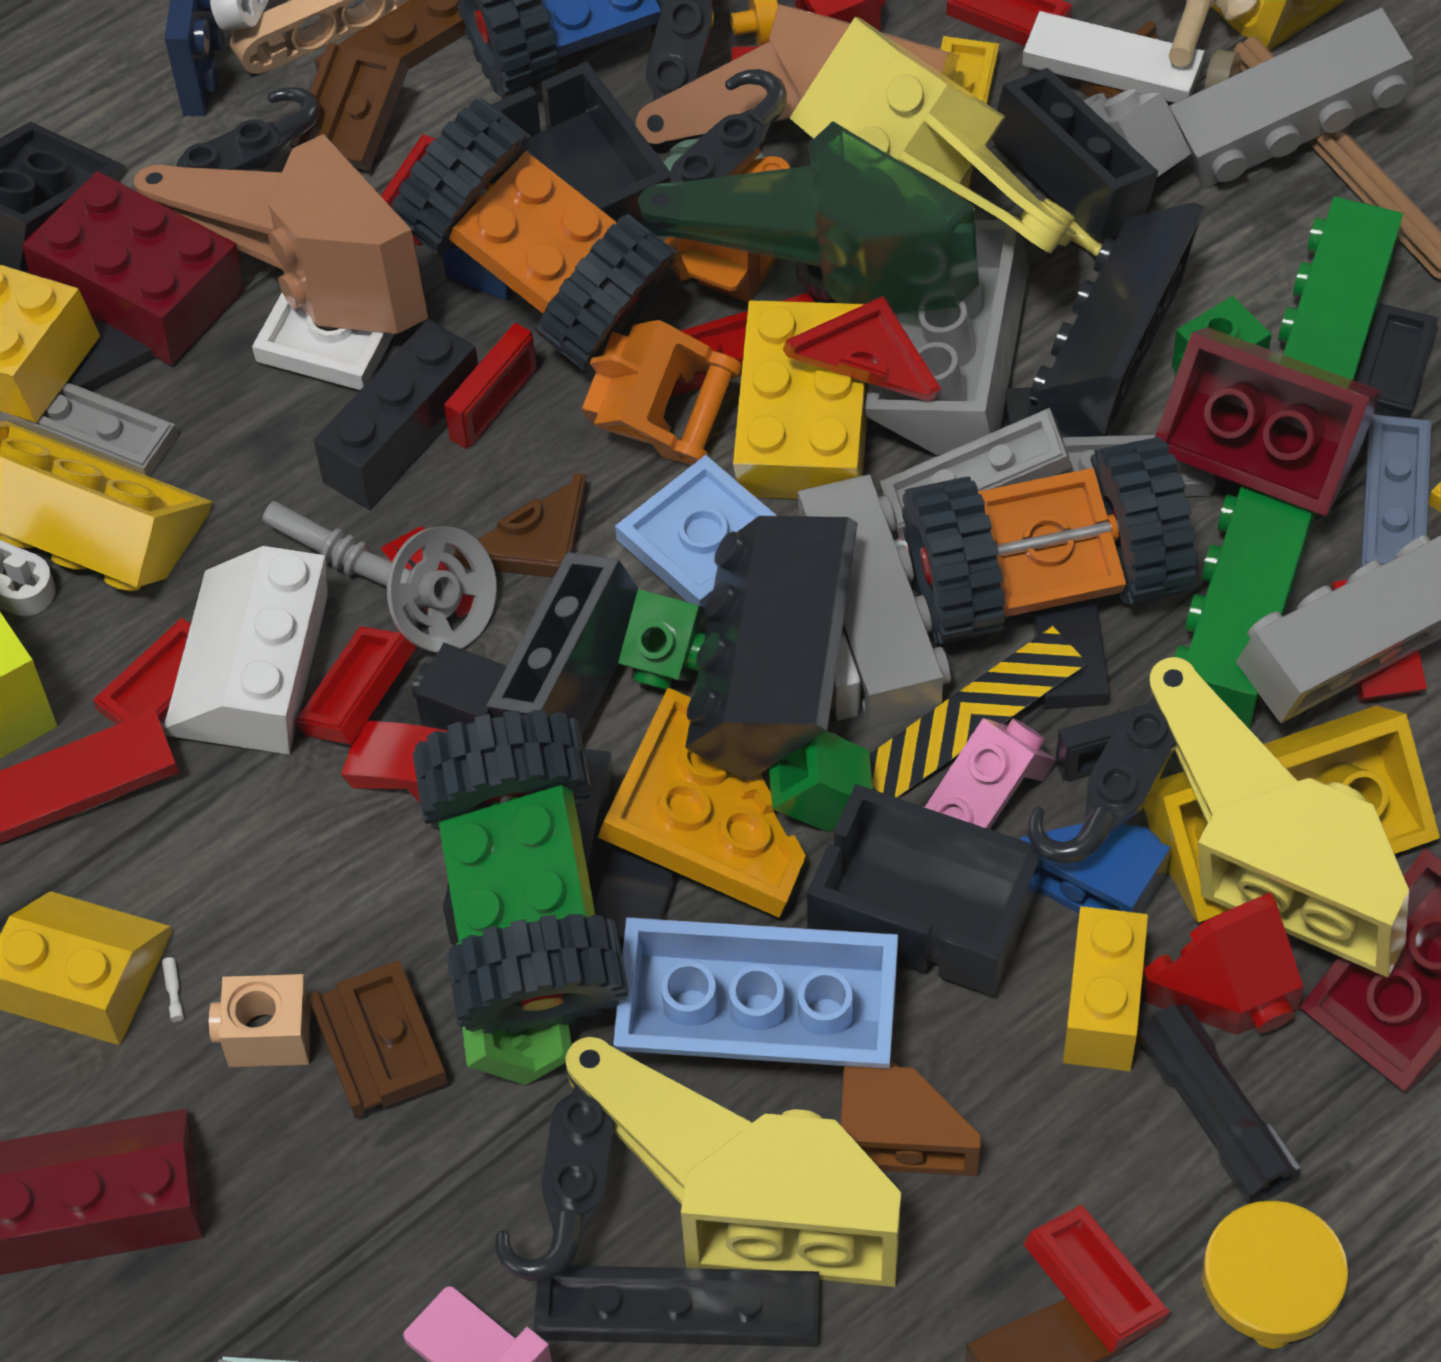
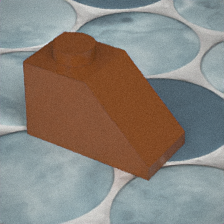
M891 1061L890 1069L844 1066L841 1126L881 1171L978 1176L980 1134L914 1068L899 1067Z

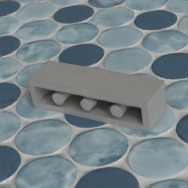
M1379 8L1170 105L1169 108L1190 149L1191 154L1186 158L1203 189L1218 182L1234 180L1242 175L1246 169L1272 157L1286 156L1299 145L1324 133L1340 131L1353 120L1376 109L1388 108L1398 104L1407 95L1416 91L1413 58L1383 8Z
M870 474L798 491V516L849 517L858 523L841 634L845 635L860 678V707L868 729L926 715L942 704L943 685L950 684L951 682L950 669L943 648L941 646L932 648L927 633L932 631V622L927 602L923 595L914 597L909 582L913 581L914 575L908 550L905 545L896 547L891 532H895L896 526L889 498L886 495L877 496Z
M1427 535L1420 536L1404 546L1397 553L1395 559L1382 566L1378 560L1369 562L1353 573L1347 580L1346 585L1334 591L1329 586H1323L1303 599L1298 605L1297 610L1284 617L1278 611L1270 613L1248 630L1247 635L1250 640L1236 663L1280 724L1441 639V536L1431 541Z

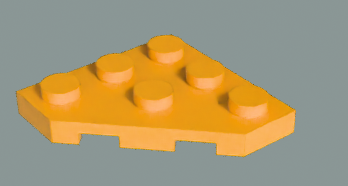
M667 688L607 813L598 838L779 918L806 855L795 835L787 836L774 813V809H772L771 792L761 774L746 781L685 748L690 720L687 718V708L691 697Z

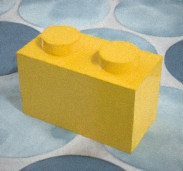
M1080 906L1063 1063L1131 1071L1137 1036L1148 914Z

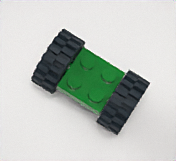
M518 710L504 712L503 717L491 719L489 714L474 717L475 722L465 724L460 721L448 725V732L435 731L429 734L427 741L418 742L415 746V752H412L423 821L425 824L431 823V828L440 830L459 942V944H454L450 947L449 953L446 954L459 1027L465 1026V1030L471 1032L483 1029V1033L493 1034L506 1029V1033L521 1032L524 1028L534 1027L535 1030L549 1028L550 1024L559 1022L563 1025L577 1022V1018L581 1016H596L602 1013L601 1009H612L620 1004L619 1000H626L629 996V988L618 929L613 920H604L603 916L595 915L576 808L583 804L582 799L590 797V789H592L578 721L573 717L567 719L566 714L559 712L547 716L546 710H532L527 715H520Z

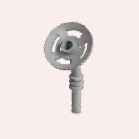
M272 501L263 514L262 521L321 553L320 555H325L326 564L332 562L333 568L337 570L344 568V573L350 577L357 573L386 586L388 606L396 627L409 642L423 650L438 652L443 642L463 648L482 633L490 620L497 592L494 567L482 544L466 531L447 526L424 529L409 538L399 549L393 562L369 552V545L363 541L357 543L356 537L352 535L345 537L343 530L338 528L332 532L277 501ZM445 544L455 547L464 555L472 572L466 574L464 567L458 559L451 554L443 552ZM422 548L423 560L418 562L412 570L405 568L412 555ZM439 563L445 564L451 572L437 570ZM462 594L474 595L472 607L467 617L452 631L446 618L457 609ZM403 606H405L414 620L428 626L429 635L413 626L404 613ZM417 606L428 607V616L422 613Z

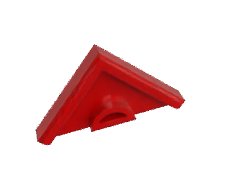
M883 296L787 339L783 347V351L788 358L927 402L937 399L941 391L940 385Z

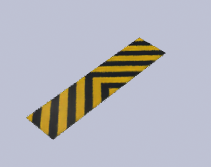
M1053 626L871 752L869 757L872 786L878 792L897 798L960 754L983 718L1001 724L1088 664L1087 661Z

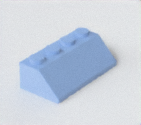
M626 918L622 956L629 996L626 1000H619L620 1004L617 1005L613 1043L615 1049L628 1052L890 1069L897 977L898 935Z

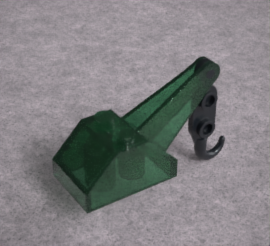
M748 69L736 73L725 82V87L727 90L732 91L742 85H758L765 89L766 97L754 108L741 114L726 116L674 162L670 170L671 183L649 186L639 196L638 203L642 224L655 235L688 239L822 267L824 288L838 303L866 304L883 296L894 314L956 308L979 285L974 206L834 121L809 142L811 166L738 175L761 153L773 122L779 118L786 107L787 90L783 81L774 73L762 69Z

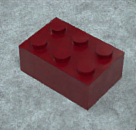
M98 171L22 244L29 274L78 288L94 323L100 320L149 347L152 349L153 356L170 365H173L244 291L237 243Z

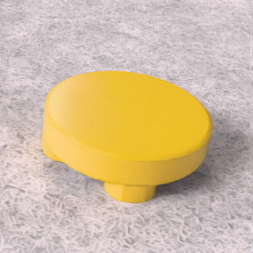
M1260 1201L1238 1208L1226 1216L1215 1228L1207 1245L1201 1280L1212 1306L1224 1321L1244 1335L1254 1338L1261 1346L1276 1349L1286 1346L1289 1342L1311 1336L1322 1329L1333 1318L1341 1304L1346 1289L1348 1267L1342 1244L1334 1231L1320 1217L1292 1203Z

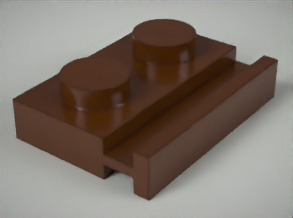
M328 43L310 92L315 95L320 104L319 118L311 129L303 135L292 139L289 143L290 147L295 148L324 134L354 168L370 171L409 68L401 58L352 47L350 50L342 49L334 43Z
M400 960L336 983L337 988L325 993L318 994V991H314L308 994L312 1010L355 1119L364 1116L363 1111L380 1104L383 1107H387L447 1084L444 1068Z

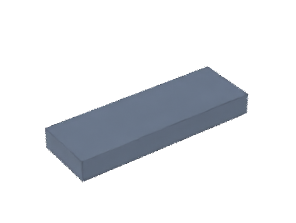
M1380 415L1372 416L1366 438L1360 568L1374 560H1378L1383 566L1394 560L1397 553L1408 543L1420 536L1427 535L1431 420Z

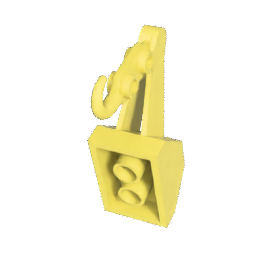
M857 17L853 19L790 116L793 122L831 154L885 190L936 218L942 214L954 194L957 193L1001 219L1026 239L1049 253L1053 252L1058 243L1067 246L1072 241L1096 257L1099 254L1102 244L1097 242L1082 226L1074 221L1075 217L1047 198L1040 202L986 147L1006 118L1004 115L862 19ZM973 166L1013 202L1024 209L1020 215L1022 220L962 185V182Z

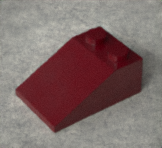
M1426 848L1403 875L1409 889L1406 942L1389 977H1385L1339 956L1299 1006V1008L1406 1093L1441 1060V860Z

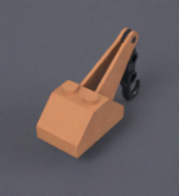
M666 0L661 10L645 72L647 83L653 91V100L639 111L636 118V127L647 142L653 144L667 143L706 134L726 116L748 111L766 97L765 89L758 85H742L732 91L726 89L725 82L736 73L748 69H762L772 72L783 81L787 90V102L783 112L775 121L789 119L851 23L779 4L769 38L770 42L698 78L714 21L712 0ZM883 33L953 81L960 57L959 54Z
M280 88L270 92L267 96L270 103L281 101L296 102L301 105L298 111L268 123L257 119L244 121L228 133L206 143H198L188 147L177 161L176 166L151 165L141 169L134 177L135 189L140 194L237 243L238 250L283 269L284 275L280 276L278 281L286 301L293 309L301 307L311 317L316 326L398 334L428 319L412 230L324 134L292 148L282 173L250 171L269 165L290 140L303 135L311 129L319 118L320 104L315 95L304 88Z

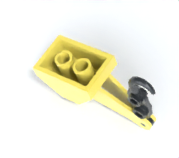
M1171 657L1159 661L1150 673L1151 700L1145 705L1130 709L1120 719L1089 776L1085 823L1076 837L1064 842L1049 838L1044 832L1042 825L1045 814L1043 808L1037 806L1031 811L1027 822L1028 838L1034 849L1051 861L1061 864L1078 863L1093 856L1105 843L1110 833L1141 811L1175 750L1207 822V826L1198 841L1202 897L1232 909L1271 892L1277 903L1287 934L1385 977H1389L1405 945L1409 889L1374 805L1366 802L1365 798L1358 791L1341 783L1331 782L1325 785L1311 778L1297 781L1195 671L1194 667L1184 659Z
M586 1037L570 1046L566 1054V1067L569 1082L574 1090L570 1095L560 1100L553 1110L542 1177L543 1199L553 1229L552 1243L547 1253L540 1258L525 1259L515 1254L511 1248L510 1236L507 1231L501 1230L497 1232L496 1254L501 1265L513 1276L527 1281H544L561 1274L573 1262L580 1246L581 1235L605 1197L613 1134L615 1133L682 1205L681 1219L686 1268L819 1271V1280L895 1287L899 1250L901 1192L836 1120L822 1119L820 1115L814 1112L796 1109L785 1111L781 1115L763 1114L752 1123L608 1045L602 1039Z

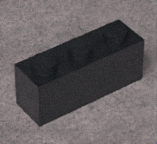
M1048 67L1003 84L997 111L1006 118L992 137V140L1063 209L1072 214L1075 220L1097 242H1102L1107 237L1111 238L1118 235L1126 219L1146 214L1159 171Z
M427 319L313 440L322 482L370 511L447 428L444 404L478 366L476 346Z
M571 552L566 553L486 705L494 718L503 717L504 712L519 710L520 715H527L532 710H546L547 716L559 712L566 714L567 719L575 718L583 735L619 664L621 650L638 592V587L619 559Z

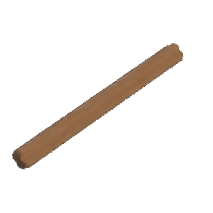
M1249 37L1244 42H1239L1234 48V52L1240 53V70L1242 72L1275 57L1256 37ZM1344 129L1333 133L1327 132L1307 141L1366 204L1403 213L1398 239L1436 279L1441 280V231Z

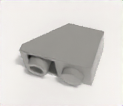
M1131 89L1108 99L1104 93H1100L1083 100L1159 171L1157 177L1191 154L1162 92L1137 95L1135 89Z

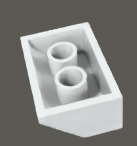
M261 546L205 570L163 728L166 736L290 755L297 727L295 720L300 714L328 598L325 555Z

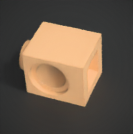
M304 974L222 977L221 1002H211L209 1033L212 1043H221L229 1067L309 1065L312 1007L308 997L309 991ZM256 1016H273L267 1024L261 1027L252 1028L246 1026Z

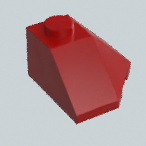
M1271 892L1207 919L1189 933L1192 941L1181 950V957L1176 961L1172 962L1169 955H1161L1143 969L1141 993L1147 1004L1161 1009L1172 1004L1177 1006L1188 1004L1199 1022L1236 1035L1255 1027L1258 1033H1265L1289 1022L1295 1015L1294 1010L1299 1008L1303 984L1283 921Z

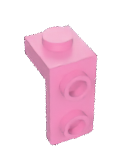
M983 718L925 808L990 829L1023 778L1026 777L1043 782L1057 760L1040 749L1046 739L1024 723L1013 718L1007 726Z
M451 1286L444 1288L404 1331L406 1344L427 1362H552L549 1344L531 1329L526 1327L515 1339Z

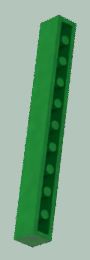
M1333 196L1327 218L1316 217L1312 226L1307 252L1315 253L1313 262L1311 264L1301 261L1292 296L1301 298L1298 309L1287 306L1283 316L1278 341L1287 344L1282 355L1356 381L1395 253L1403 218L1402 212ZM1241 485L1238 497L1227 494L1222 506L1217 531L1226 533L1222 546L1211 544L1206 556L1201 580L1210 582L1207 595L1194 594L1185 630L1194 632L1190 647L1178 645L1174 657L1188 661L1209 687L1250 729L1260 695L1236 661L1250 640L1247 635L1248 630L1256 622L1276 611L1280 612L1282 617H1284L1316 512Z

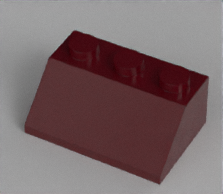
M1206 327L1191 333L1155 437H1161V440L1169 445V455L1174 454L1175 459L1327 516L1358 455L1382 391Z
M188 1109L0 1141V1275L203 1239Z

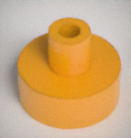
M748 0L749 10L731 13L730 21L733 35L753 33L757 46L770 42L769 38L778 9L777 0Z

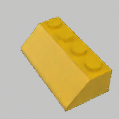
M0 421V540L20 548L37 547L52 553L51 560L58 565L71 569L89 568L104 574V581L110 586L122 590L137 591L140 590L141 586L168 577L210 514L213 501L9 421Z
M1376 705L1263 744L1297 781L1311 778L1325 785L1336 782L1358 791L1365 798L1366 802L1374 805L1394 854L1440 838L1406 713ZM1184 771L1158 780L1144 805L1150 830L1163 844L1171 847L1167 870L1194 920L1202 922L1230 910V908L1201 896L1198 841L1207 826V822Z

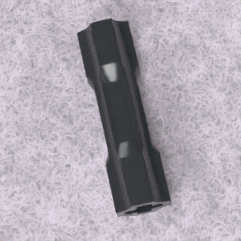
M1172 1004L1155 1013L1146 1024L1138 1029L1136 1040L1163 1080L1173 1085L1218 1150L1221 1165L1248 1204L1267 1201L1279 1195L1299 1177L1301 1167L1274 1128L1261 1120L1217 1056L1215 1043L1188 1004L1180 1006Z

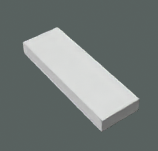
M1040 11L1024 48L1022 65L1040 70L1048 67L1056 74L1125 91L1135 89L1137 94L1162 92L1166 101L1176 103L1192 95L1203 65L1205 51L1195 49L1191 62L1187 66L1178 67L1169 60V52L1173 43Z

